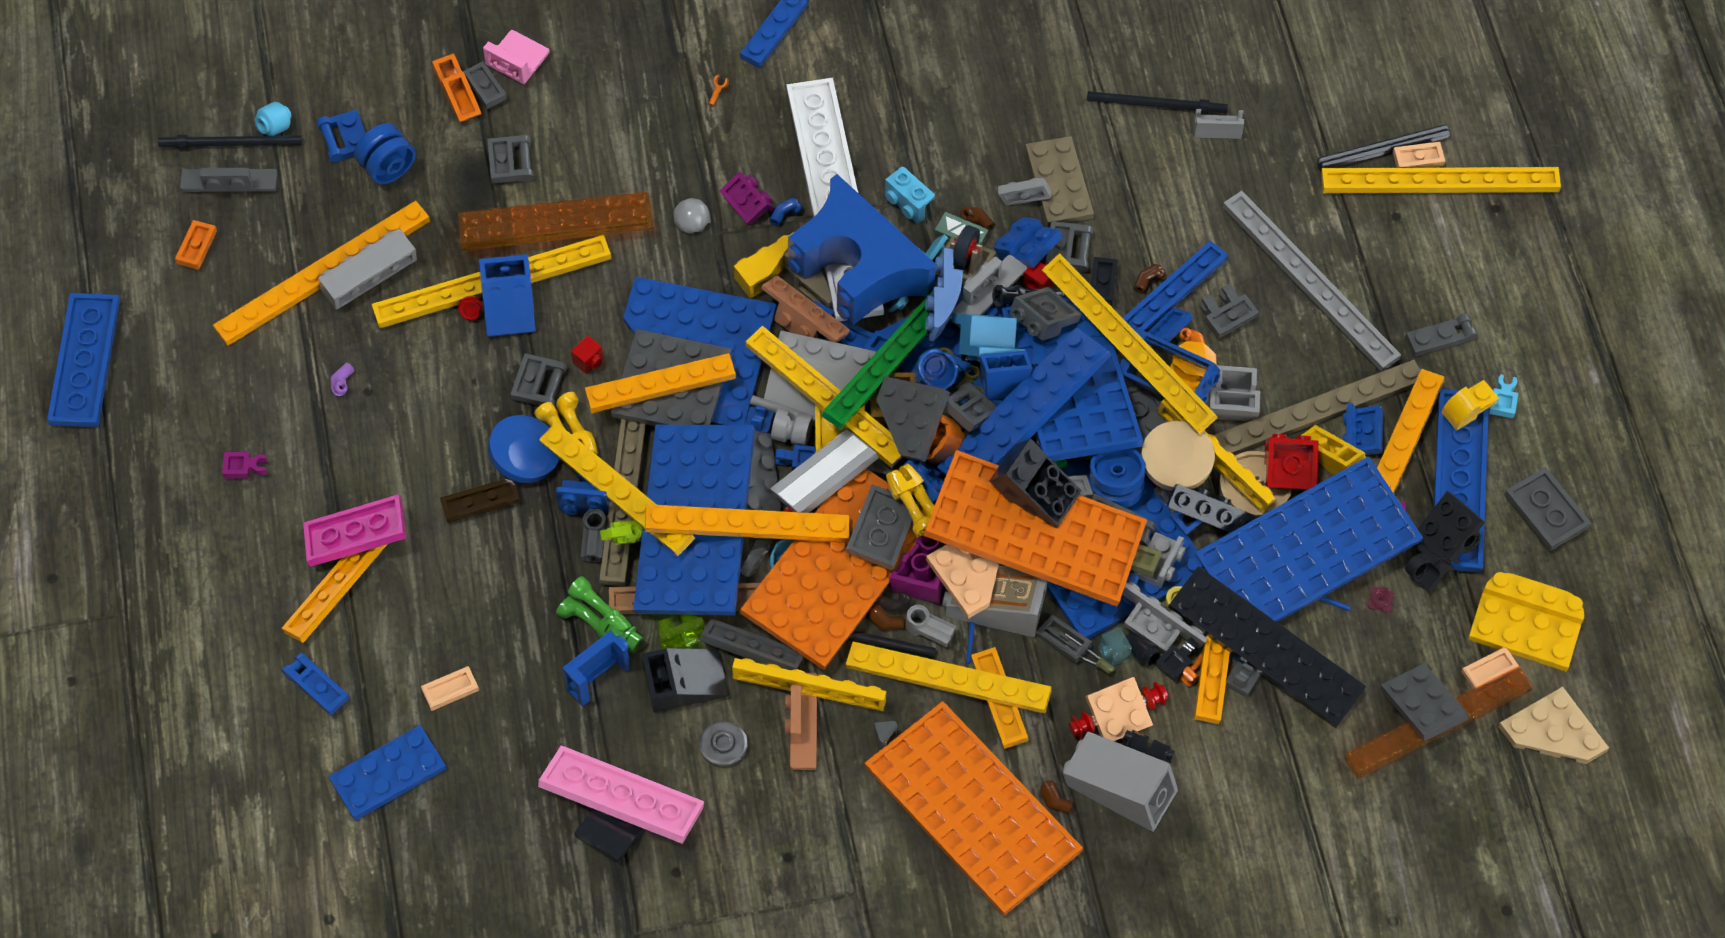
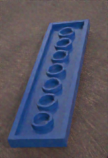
M1076 327L1031 372L1029 378L1022 381L990 413V416L962 441L958 451L1000 466L1013 445L1030 439L1112 356L1109 350ZM954 455L947 457L945 461H942L937 466L945 476Z
M1441 389L1438 395L1433 508L1448 491L1485 521L1489 408L1479 413L1476 420L1456 431L1441 412L1445 404L1459 391ZM1484 525L1478 531L1481 534L1478 545L1468 553L1462 552L1458 557L1460 560L1458 564L1453 561L1451 562V565L1455 567L1454 570L1482 572Z

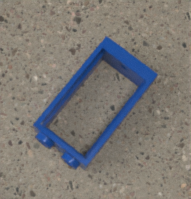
M1139 329L1137 334L1150 347H1156L1206 370L1194 392L1206 404L1209 391L1212 386L1218 383L1221 370L1210 360ZM1124 356L1119 364L1124 380L1164 398L1149 381L1135 375L1138 370Z

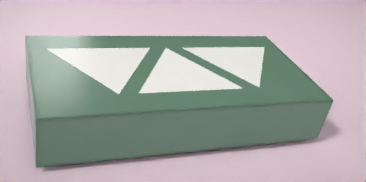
M945 212L935 229V234L938 236L945 234L948 237L947 240H950L952 235L959 236L963 228L970 225L980 230L979 244L982 245L988 235V229Z

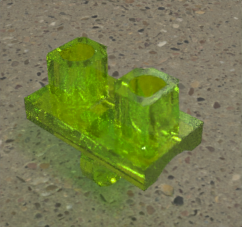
M680 614L683 624L675 627L671 618L659 621V643L661 648L665 649L673 646L674 648L692 649L691 645L699 643L698 637L704 631L705 624L702 617L698 618L697 615Z

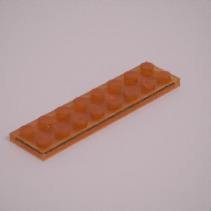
M635 192L632 194L458 213L462 251L654 229L649 192Z

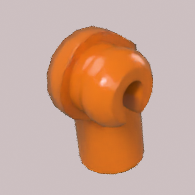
M1183 328L1179 332V337L1183 343L1185 341L1205 343L1203 335L1197 331Z

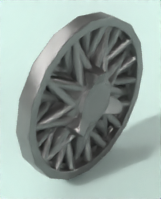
M726 720L716 721L708 725L701 733L699 739L700 752L704 759L710 764L719 767L731 766L739 762L745 755L748 747L747 736L743 729L736 723Z

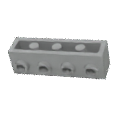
M400 228L394 232L390 231L376 243L366 245L360 253L353 257L345 258L339 266L324 271L318 278L320 290L333 307L338 310L417 260L416 249Z

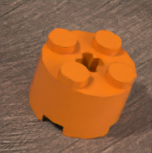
M942 414L926 459L927 462L939 465L947 457L954 455L956 450H959L962 441L965 439V434L955 420Z

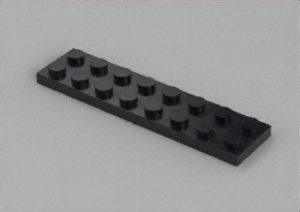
M1199 566L1168 606L1170 610L1179 614L1191 625L1199 628L1209 638L1244 663L1253 667L1259 674L1335 728H1337L1366 688V685Z

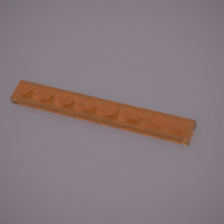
M1517 666L1455 698L1467 711V721L1425 742L1407 722L1346 753L1344 759L1356 778L1359 779L1531 691L1533 685L1521 667Z

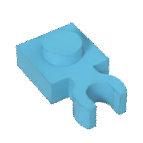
M1501 374L1497 381V388L1493 389L1499 400L1490 407L1489 414L1514 418L1518 393L1513 391L1517 384V378L1513 377L1511 384H1505L1503 382L1504 375Z

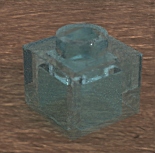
M1120 627L1102 634L1099 651L1105 660L1108 659L1109 663L1114 666L1130 659L1132 647Z

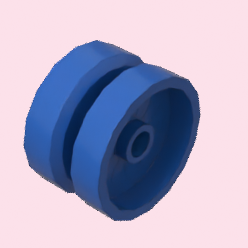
M384 123L364 134L355 147L354 157L360 166L366 169L368 175L375 183L388 184L403 176L411 168L415 161L416 151L395 125Z
M1133 448L1094 454L1091 459L1089 482L1093 495L1094 493L1124 508L1131 507L1137 503L1144 491L1146 464L1143 456Z

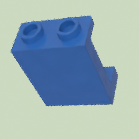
M611 630L562 668L566 690L582 707L590 701L588 684L615 663L625 672L630 669V656L627 650L629 646L620 635L616 637Z

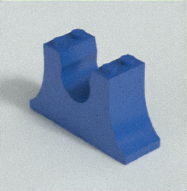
M838 174L830 179V192L821 210L809 222L788 236V266L792 272L798 273L803 279L819 273L822 268L832 263H845L853 267V269L846 271L837 283V312L841 318L847 319L852 325L886 302L905 296L927 297L935 287L936 264Z

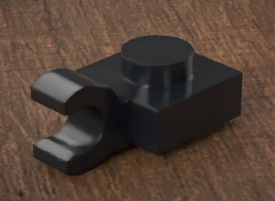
M1191 637L1180 649L1173 644L1156 661V666L1175 682L1183 674L1184 669L1192 665V660L1189 657L1198 650L1197 646L1199 643Z

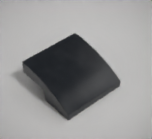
M593 809L574 832V835L587 845L619 863L631 845L635 846L646 829Z

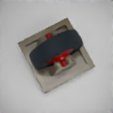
M970 225L965 226L959 236L952 235L945 248L953 249V269L963 270V285L968 278H973L978 273L980 267L985 262L989 263L996 257V251L979 244L980 230Z

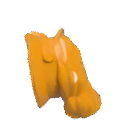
M1185 341L1179 345V347L1210 360L1217 365L1216 354L1205 343ZM1173 356V363L1170 368L1195 392L1206 370Z

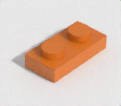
M193 220L175 257L176 264L199 270L216 235V226Z

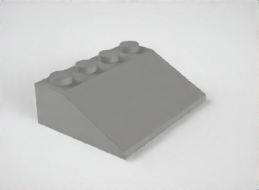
M781 331L778 338L840 391L876 353V351L785 331ZM771 368L764 399L815 416V404Z

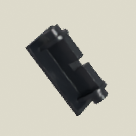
M1127 730L1125 732L1124 741L1121 745L1171 764L1175 751L1171 750V746L1154 739L1150 748L1146 746L1149 740L1148 736L1132 730V732Z

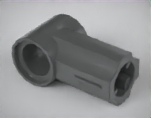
M591 509L583 517L584 529L580 559L588 563H597L602 561L605 540H601L600 531L606 530L607 522L601 510ZM592 522H601L597 527L590 526Z

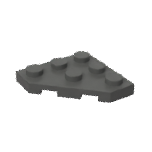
M885 376L877 396V402L898 452L904 458L926 462L950 392L938 387Z

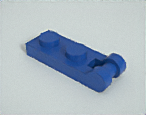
M301 652L294 657L295 661L290 665L286 664L281 669L282 673L290 681H293L330 716L349 700L348 694ZM301 668L305 669L301 674L297 673Z

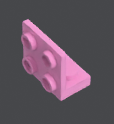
M511 30L499 45H494L488 41L483 47L486 65L522 84L527 82L549 54L548 48L514 30Z

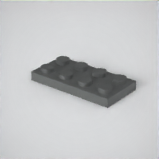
M755 431L747 510L782 511L781 501L772 494L770 489L778 483L771 434Z

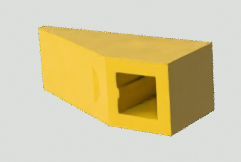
M787 235L780 237L777 242L768 247H762L754 255L739 260L734 265V278L750 299L764 291L761 289L762 285L778 276L783 269L784 254L788 251Z

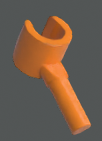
M720 75L715 76V88L709 101L710 106H714L721 89L729 85L728 78L720 86L718 85Z
M1202 654L1198 656L1190 667H1186L1183 671L1181 680L1188 687L1192 686L1199 678L1195 671L1201 664Z

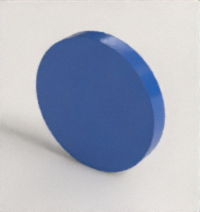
M525 415L510 416L500 421L494 427L488 440V454L494 467L507 478L522 483L538 482L548 477L555 469L559 458L542 445L539 439L550 427L534 417Z

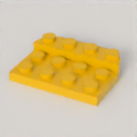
M1498 572L1485 585L1468 640L1497 650L1506 648L1512 655L1567 672L1584 619L1583 602L1579 597L1574 596L1568 591L1515 574Z

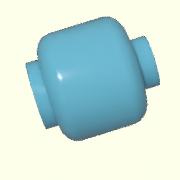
M272 102L257 111L255 117L256 127L262 134L275 136L289 128L291 112L288 107L283 106L281 103Z

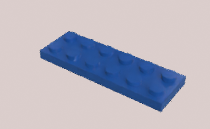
M70 293L47 418L49 425L99 427L120 304L119 295Z

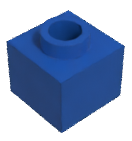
M1178 511L1170 515L1185 535H1188L1203 523V521L1193 518L1190 523H1185L1183 516L1186 514Z

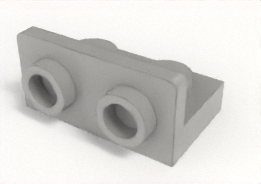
M1155 532L1148 547L1162 552L1153 577L1135 571L1134 574L1138 575L1140 580L1162 588L1165 581L1170 582L1173 577L1175 561L1180 562L1186 548L1183 547L1184 537L1179 536L1177 541Z

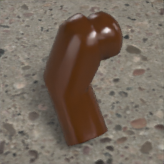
M964 207L960 211L962 219L971 223H978L983 228L988 229V231L992 230L995 226L992 219L981 208Z
M1153 264L1140 271L1133 289L1138 293H1144L1149 280L1155 278L1157 281L1163 279L1166 274L1165 270L1161 268V265Z
M873 605L869 610L870 620L880 630L904 628L903 616L890 617L879 605Z
M1045 781L1040 787V794L1045 805L1070 814L1073 801L1060 798L1054 781Z

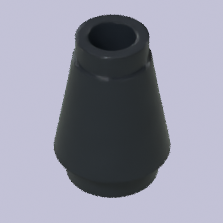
M1133 632L1128 633L1123 639V644L1141 666L1145 665L1147 668L1153 666L1161 655L1157 645Z

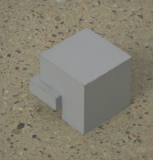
M1217 365L1221 370L1218 383L1211 388L1209 408L1217 415V419L1249 422L1252 421V417H1259L1260 391H1256L1257 368Z

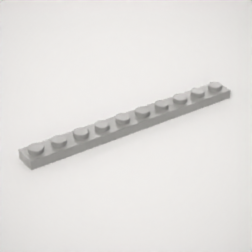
M1240 191L1224 202L1223 209L1381 372L1400 360L1401 354L1243 191Z

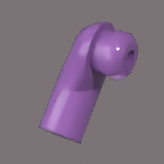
M347 362L330 377L331 391L336 396H343L346 393V379L354 372V368Z

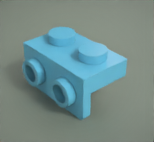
M905 167L899 168L885 179L886 199L891 204L897 205L906 218L912 219L917 224L925 219V206L935 199V194Z

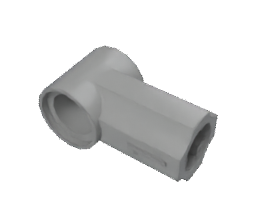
M922 605L910 607L905 621L907 632L914 636L922 635L945 647L948 646L957 626L930 614L928 609ZM912 618H920L923 622L915 623L912 621Z

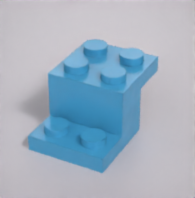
M952 313L951 323L960 324L961 329L959 354L968 355L967 360L980 362V355L1025 351L1024 349L1015 348L1017 318Z

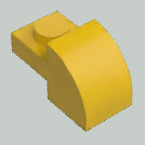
M1483 380L1469 389L1464 387L1445 404L1441 413L1457 431L1476 420L1479 413L1495 405L1499 397Z

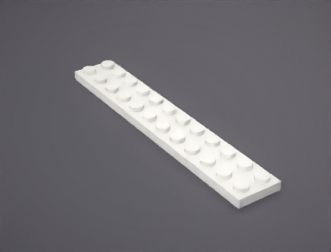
M833 78L787 84V94L813 216L825 204L830 192V179L836 174L858 192ZM832 263L824 268L832 297L835 319L839 322L846 321L837 312V283L846 271L853 269V267L845 263ZM883 304L863 318L884 315Z

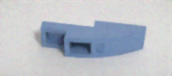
M944 248L941 256L937 257L935 261L938 277L936 278L932 294L927 296L925 310H929V316H927L925 330L929 331V341H934L948 324L961 291L963 270L953 269V249Z

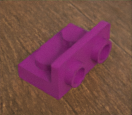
M739 171L719 192L743 220L751 226L767 210L773 213L775 208L771 204L773 199L764 190L760 192L757 188L759 185L757 180L752 175L745 176Z

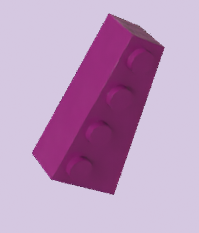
M924 535L919 536L915 540L916 544L911 551L902 558L898 569L889 576L892 592L940 604L946 588L926 561V556L947 544Z

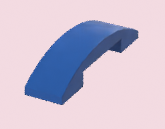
M814 301L816 305L835 318L833 309ZM840 321L850 331L847 336L836 343L877 352L890 336L877 330L873 334L856 325H852L850 322ZM819 333V335H821V336L824 337L825 339L829 340V339L826 338L824 335H822L821 333Z

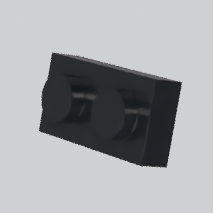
M1094 257L1091 286L1109 305H1113L1118 260Z

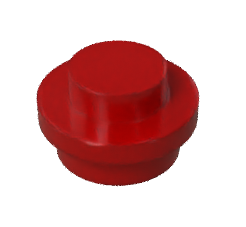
M466 296L460 301L458 310L463 318L475 320L482 314L483 304L475 296Z

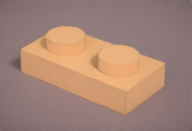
M1440 142L1394 147L1393 149L1397 168H1435L1445 165V157Z

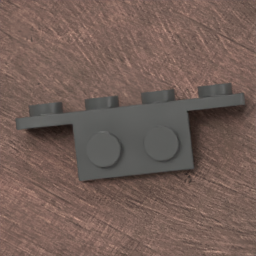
M249 168L183 169L181 172L180 189L182 192L276 191L278 172L277 169Z

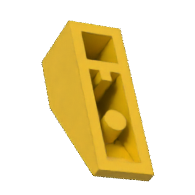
M1314 425L1302 434L1311 436V440L1319 441L1318 462L1332 476L1366 458L1365 452L1317 425Z

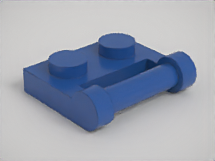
M357 109L333 117L324 116L319 118L316 123L325 138L329 149L328 156L330 161L338 162L354 157L355 147L365 134ZM338 127L345 148H338L331 130L332 128Z

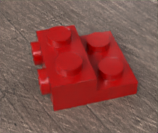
M1272 434V437L1265 440L1264 465H1266L1265 486L1273 489L1307 491L1316 486L1319 441L1311 440V436L1305 435L1296 436V439H1288L1286 434Z

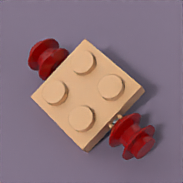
M1128 678L1085 696L1093 716H1090L1085 711L1081 712V718L1079 719L1072 715L1071 722L1068 723L1069 729L1074 737L1078 736L1081 740L1083 739V733L1091 732L1094 734L1095 726L1097 725L1101 737L1116 741L1123 738L1127 730L1138 732L1152 726L1153 723L1146 706L1151 710H1155L1156 703L1165 706L1168 693L1164 685L1154 682L1152 689L1143 686L1141 696L1135 678Z

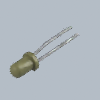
M1065 634L1066 636H1068L1070 639H1072L1073 641H1075V642H1076L1077 644H1079L1080 646L1082 645V644H1080L1078 641H1076L1075 639H1073L1072 637H1070L1069 635ZM1089 649L1087 651L1099 659L1097 663L1080 656L1085 661L1095 664L1097 669H1102L1107 674L1114 672L1113 665Z

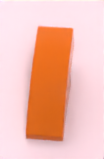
M453 53L432 61V69L459 123L481 115L480 108L464 72L461 71L455 54Z

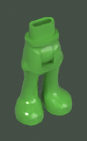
M584 576L578 577L568 590L570 596L559 605L556 614L563 619L571 616L581 618L597 632L599 638L611 630L616 637L620 635L629 646L627 650L633 654L643 640V637L636 632L637 628L632 626L619 610H614L595 593L590 582ZM581 600H583V601H585L586 603H588L589 605H591V606H592L595 610H597L604 618L601 619L600 617H598V616H597L591 609H589Z

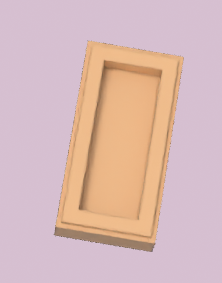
M1501 648L1462 668L1461 672L1473 690L1477 692L1518 671L1519 665L1508 649Z
M469 666L422 685L421 690L431 711L478 692L479 687Z

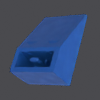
M528 254L479 259L487 337L536 332Z

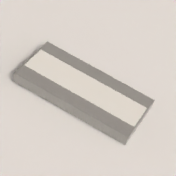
M846 429L770 489L772 494L793 512L809 513L878 459V455L867 444Z

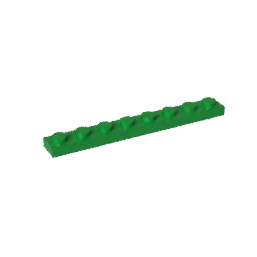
M926 299L823 410L821 415L823 418L842 430L881 387L884 377H890L929 334V331L925 330L926 318L929 316V310H925Z

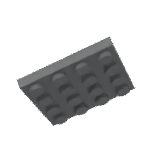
M636 329L621 379L729 353L731 357L732 349ZM723 382L612 408L611 417L651 426L711 425Z

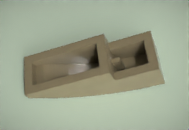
M787 251L784 254V267L794 275V287L812 302L816 301L832 309V297L821 270L819 273L803 279L798 273L795 274L789 268Z

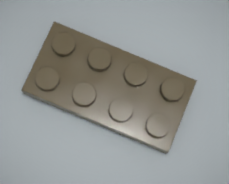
M1068 136L1025 144V151L1033 178H1044L1051 189V198L1040 200L1047 227L1051 226V221L1075 223L1094 219V211L1072 137Z

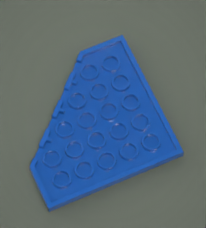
M635 277L623 317L628 329H631L634 335L636 329L732 349L731 360L736 373V379L723 382L711 425H745L751 406L750 401L754 395L763 362L745 344L762 326L771 332L777 304Z

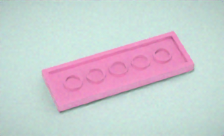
M562 745L540 777L538 784L540 788L682 844L704 807V801Z

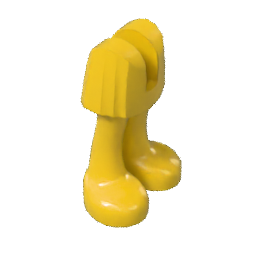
M574 392L563 394L556 403L558 411L568 423L573 433L572 435L597 455V447L592 433L584 430L576 417L577 395ZM546 402L535 410L534 413L538 420L551 427L557 422L565 429L553 403Z
M907 463L900 467L899 471L894 470L886 474V478L893 498L895 500L901 499L913 520V532L919 537L924 535L935 505L922 485L924 480ZM912 494L915 496V498L923 508L926 516H924L918 508L916 502L913 499Z

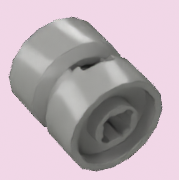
M779 408L774 418L771 439L786 442L789 439L793 445L807 446L811 434L813 416L801 413L794 416L792 411Z

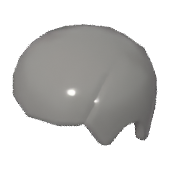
M689 198L681 201L673 213L674 223L681 232L689 234L702 232L705 226L711 223L710 211L699 199Z

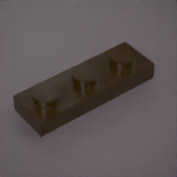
M509 478L440 497L447 523L520 503L514 480Z

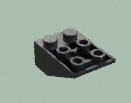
M1032 439L1013 445L989 480L1006 499L1054 527L1059 526L1082 491Z
M665 648L642 653L643 669L653 712L729 697L718 649Z

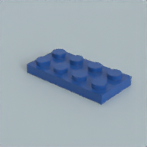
M419 725L328 777L352 818L356 821L447 770L423 728Z

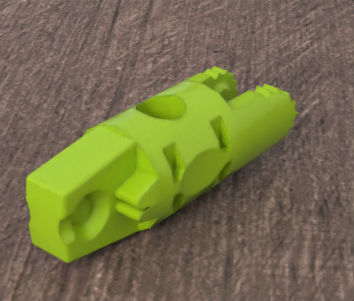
M634 520L610 523V528L600 531L602 541L612 540L615 545L642 541L643 529Z

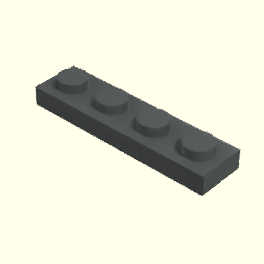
M712 618L701 635V642L764 665L775 664L782 669L799 670L805 660V657L787 645Z

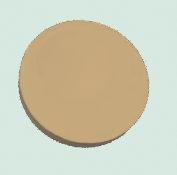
M1170 421L1155 427L1145 438L1141 452L1146 464V475L1153 483L1170 491L1173 490L1175 484L1189 489H1194L1201 485L1209 477L1215 459L1214 447L1208 435L1204 431L1199 434L1188 422Z
M1247 451L1235 455L1237 462L1243 468L1249 469L1254 474L1255 479L1262 486H1265V452ZM1222 474L1220 475V495L1231 499L1230 505L1258 517L1264 515ZM1269 488L1275 499L1267 512L1289 501L1292 490Z

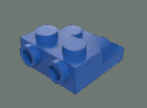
M1022 217L1011 225L1010 231L996 240L993 248L1001 261L1008 255H1011L1027 267L1034 268L1063 236L1058 229L1043 227L1039 219Z

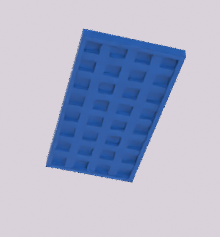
M1068 297L1063 299L1080 312L1081 317L1079 322L1062 327L1058 336L1042 341L1036 336L1030 335L1028 328L1017 322L1015 348L1024 349L1027 352L1032 371L1076 327L1109 350L1112 355L1036 432L1040 449L1052 461L1143 447V438L1114 346ZM1012 306L1002 308V317L1012 318L1009 313Z
M655 425L647 497L657 505L747 510L755 437L754 426ZM643 528L633 607L635 614L735 615L744 537L694 535L695 539L679 556H676L649 532H645Z
M1368 456L1196 552L1195 556L1200 560L1202 567L1207 573L1270 618L1279 622L1422 542L1423 537Z

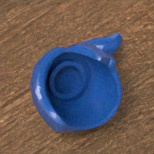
M929 349L918 358L915 370L916 378L920 384L948 389L958 377V372L970 368L971 364L956 359L950 353L942 352L940 349Z

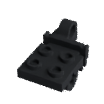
M1446 491L1418 528L1423 541L1414 547L1421 554L1415 555L1408 561L1405 571L1428 591L1432 592L1449 569L1454 570L1455 567L1451 565V562L1453 561L1458 564L1460 562L1458 557L1462 552L1468 553L1478 545L1481 539V534L1478 531L1485 521L1456 496Z

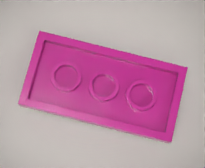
M399 494L303 523L306 559L310 567L406 539L403 503Z

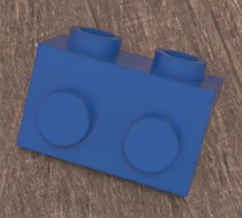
M1347 403V412H1344L1343 415L1346 426V434H1343V441L1365 452V455L1382 453L1383 409L1381 406L1356 409L1353 403Z

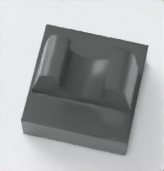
M1237 662L1226 679V687L1247 698L1258 681L1260 674L1254 671L1253 667L1248 664Z

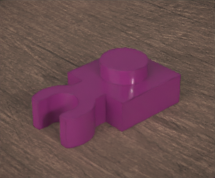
M224 452L223 478H249V472H254L259 476L266 475V467H258L260 463H268L267 456L259 454L250 458L249 452Z

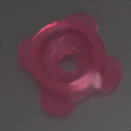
M1372 587L1369 591L1371 598L1367 603L1368 608L1371 610L1380 609L1385 613H1389L1393 608L1391 601L1395 596L1394 592L1386 587Z

